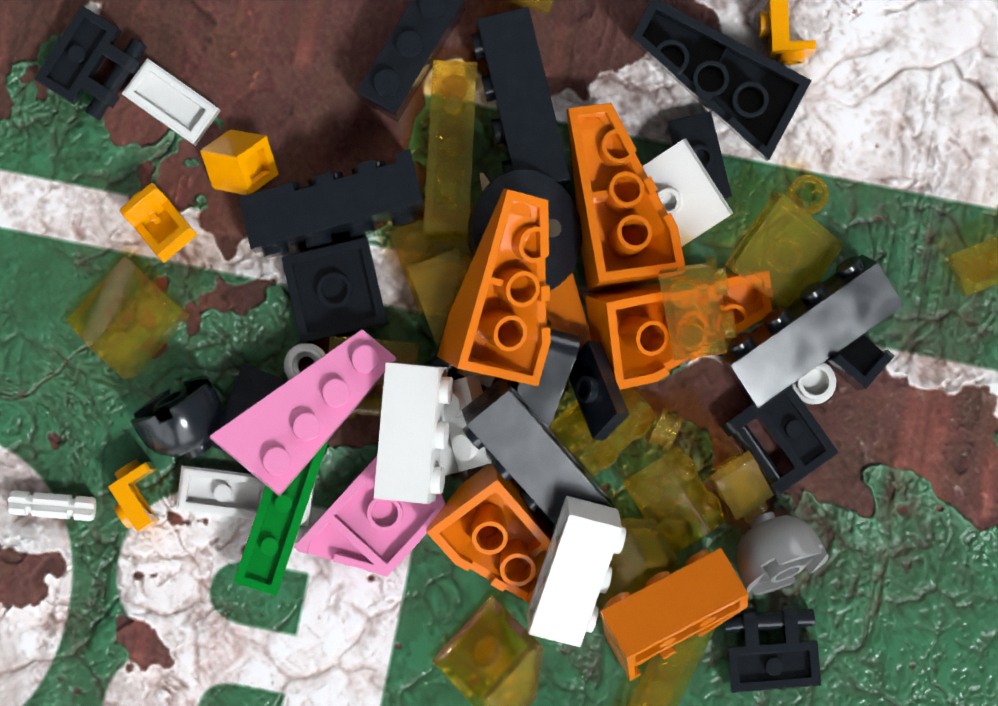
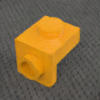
M768 0L765 5V11L758 12L759 38H766L767 57L771 59L779 58V63L782 65L805 63V57H811L816 51V40L790 41L788 0Z
M150 183L142 191L134 194L130 201L119 210L122 216L136 229L163 263L198 235L173 203L154 183Z
M136 459L114 473L118 480L108 486L118 502L114 506L117 516L125 527L129 529L134 526L137 532L144 531L159 521L136 486L137 482L157 470L152 462H145L140 465Z

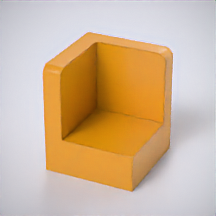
M229 130L200 150L211 185L217 190L248 195L254 193L279 175L266 135Z

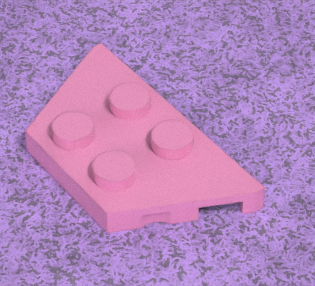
M376 456L300 539L294 548L298 552L333 560V562L354 566L388 577L427 534L426 528L446 503L442 494H437L436 501L428 504L374 499Z

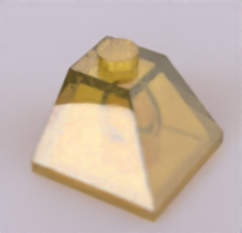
M491 595L436 655L432 662L472 706H530L537 696L544 647L532 635H529L528 630Z

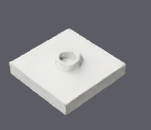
M687 139L681 140L642 166L647 176L652 177L658 188L656 193L667 213L672 214L678 226L682 247L734 214Z

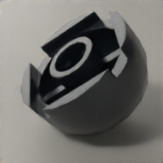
M198 376L184 381L183 384L187 390L182 389L170 394V389L160 393L133 414L135 419H131L130 422L138 436L149 449L159 455L176 457L186 454L188 459H192L211 448L210 435L219 430L223 415L220 398L208 376Z

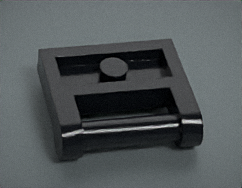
M791 385L759 408L752 403L721 425L728 437L733 435L768 484L765 486V489L772 499L782 494L839 453ZM754 419H759L793 467L784 474H781L747 426Z

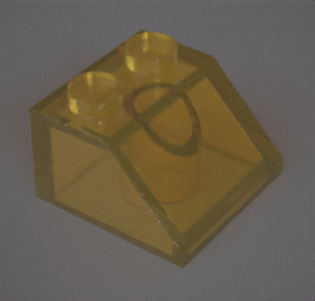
M125 255L66 319V322L89 348L122 378L132 380L191 314Z

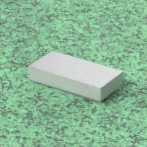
M148 58L122 92L123 96L194 146L197 145L221 111Z

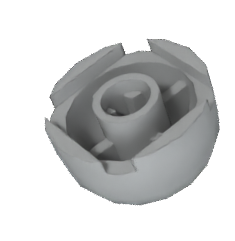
M768 512L754 518L749 523L751 529L741 537L736 548L735 564L746 591L749 593L752 590L754 595H760L797 582L794 575L801 572L805 567L810 575L825 564L829 556L817 533L804 520L788 515L775 517L773 512Z

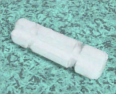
M13 490L9 493L7 503L8 513L13 515L25 516L31 513L32 516L59 519H70L71 516H74V520L82 521L93 520L97 507L94 497L76 496L75 499H72V495L34 492L31 495L29 491Z

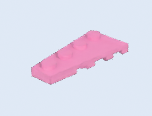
M362 329L210 435V439L280 497L383 377L385 362H395L396 357Z

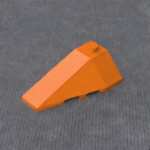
M612 103L568 108L567 120L576 208L579 213L582 229L581 254L588 293L636 286L684 272L686 268L678 226L672 214L667 213L656 193L658 188L652 177L647 176L635 154L636 148Z
M506 188L503 189L449 312L437 355L438 358L458 369L534 386L539 385L551 343L550 327L547 326L546 301H550V285L546 284L545 259L549 255L548 200Z
M765 269L624 287L585 295L592 341L601 342L620 390L658 382L668 376L671 369L688 359L691 361L704 354L703 350L723 338L730 339L762 320L772 311L768 270Z
M491 463L458 487L426 528V532L455 565L466 571L471 569L490 580V585L502 592L504 590L509 591L528 602L529 606L553 533L540 512L535 513L525 503L519 493L522 489L512 478L507 482ZM600 593L595 604L598 607V614L606 608L605 604L607 603Z

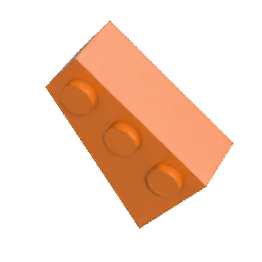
M722 548L712 553L709 550H703L694 554L685 562V567L672 574L669 571H663L654 575L645 583V588L631 595L629 592H623L607 601L605 604L606 608L600 611L605 638L629 681L641 675L637 666L660 653L663 659H667L676 653L674 645L696 633L699 637L703 636L748 607V592Z

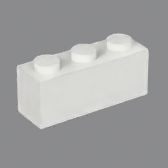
M385 362L374 499L428 504L436 501L437 494H442L445 484V468L439 467L440 450L446 449L449 439V423L443 422L444 405L450 404L453 394V378L447 377L448 367Z
M570 496L565 497L526 612L529 635L581 647L585 633L593 632L598 617V607L595 606L599 593L605 594L607 592L612 577V568L609 567L613 553L619 554L625 542L626 528L621 525L618 509Z

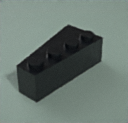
M660 0L650 1L631 38L635 45L765 161L770 160L812 81Z
M411 150L395 153L397 162L387 165L386 161L377 162L375 159L359 163L357 167L351 170L352 175L346 177L343 176V172L330 171L308 179L309 186L300 188L299 182H291L238 197L250 249L254 253L263 252L264 258H271L289 253V245L306 242L307 248L318 247L333 242L331 235L349 231L350 237H359L375 232L376 224L392 221L393 227H400L418 222V214L426 213Z

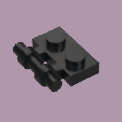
M81 5L34 80L73 105L77 103L82 93L86 91L94 98L85 112L100 121L109 107L114 108L120 99L117 94L130 74L135 75L141 66V63L138 61L147 46L132 38L125 50L121 51L113 45L122 31ZM106 57L114 62L115 65L101 85L92 78Z
M795 605L781 606V611L756 613L755 609H744L741 611V614L734 615L724 622L725 633L743 632L744 645L726 646L730 691L732 693L821 686L818 641L815 639L799 640V627L815 626L813 608L796 610ZM783 630L784 642L759 644L758 631Z

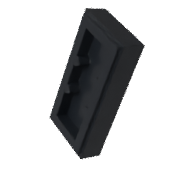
M711 111L668 121L667 126L672 146L683 139H687L723 198L730 199L732 194Z
M588 340L577 353L569 380L592 439L605 441L630 414L601 342Z

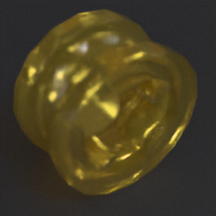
M815 175L798 177L789 186L786 193L789 208L801 216H811L818 213L826 205L829 198L826 183ZM804 184L812 185V193L819 195L818 202L813 200L810 203L811 207L803 206V198L796 196L797 188L801 191L805 188Z
M662 408L652 428L647 444L653 446V444L658 443L662 446V451L668 453L680 429L683 416L671 417L668 414V410Z

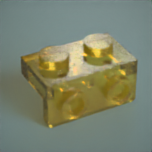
M708 257L705 263L660 270L658 275L673 360L727 353L730 339L736 338V325L733 311L725 312L722 296L729 295L726 269H718L716 257Z
M633 387L620 390L630 415L605 441L592 439L577 400L551 423L549 429L592 476L613 465L619 453L633 440L644 436L650 429L651 424L657 419V415L650 405Z
M679 446L672 448L663 456L622 482L670 557L712 533L726 520L722 513L719 499L714 493L707 490L698 476V470L694 461L687 454H684Z

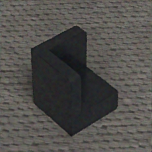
M861 335L824 362L858 391L867 389L895 355L889 350L882 351L866 336Z

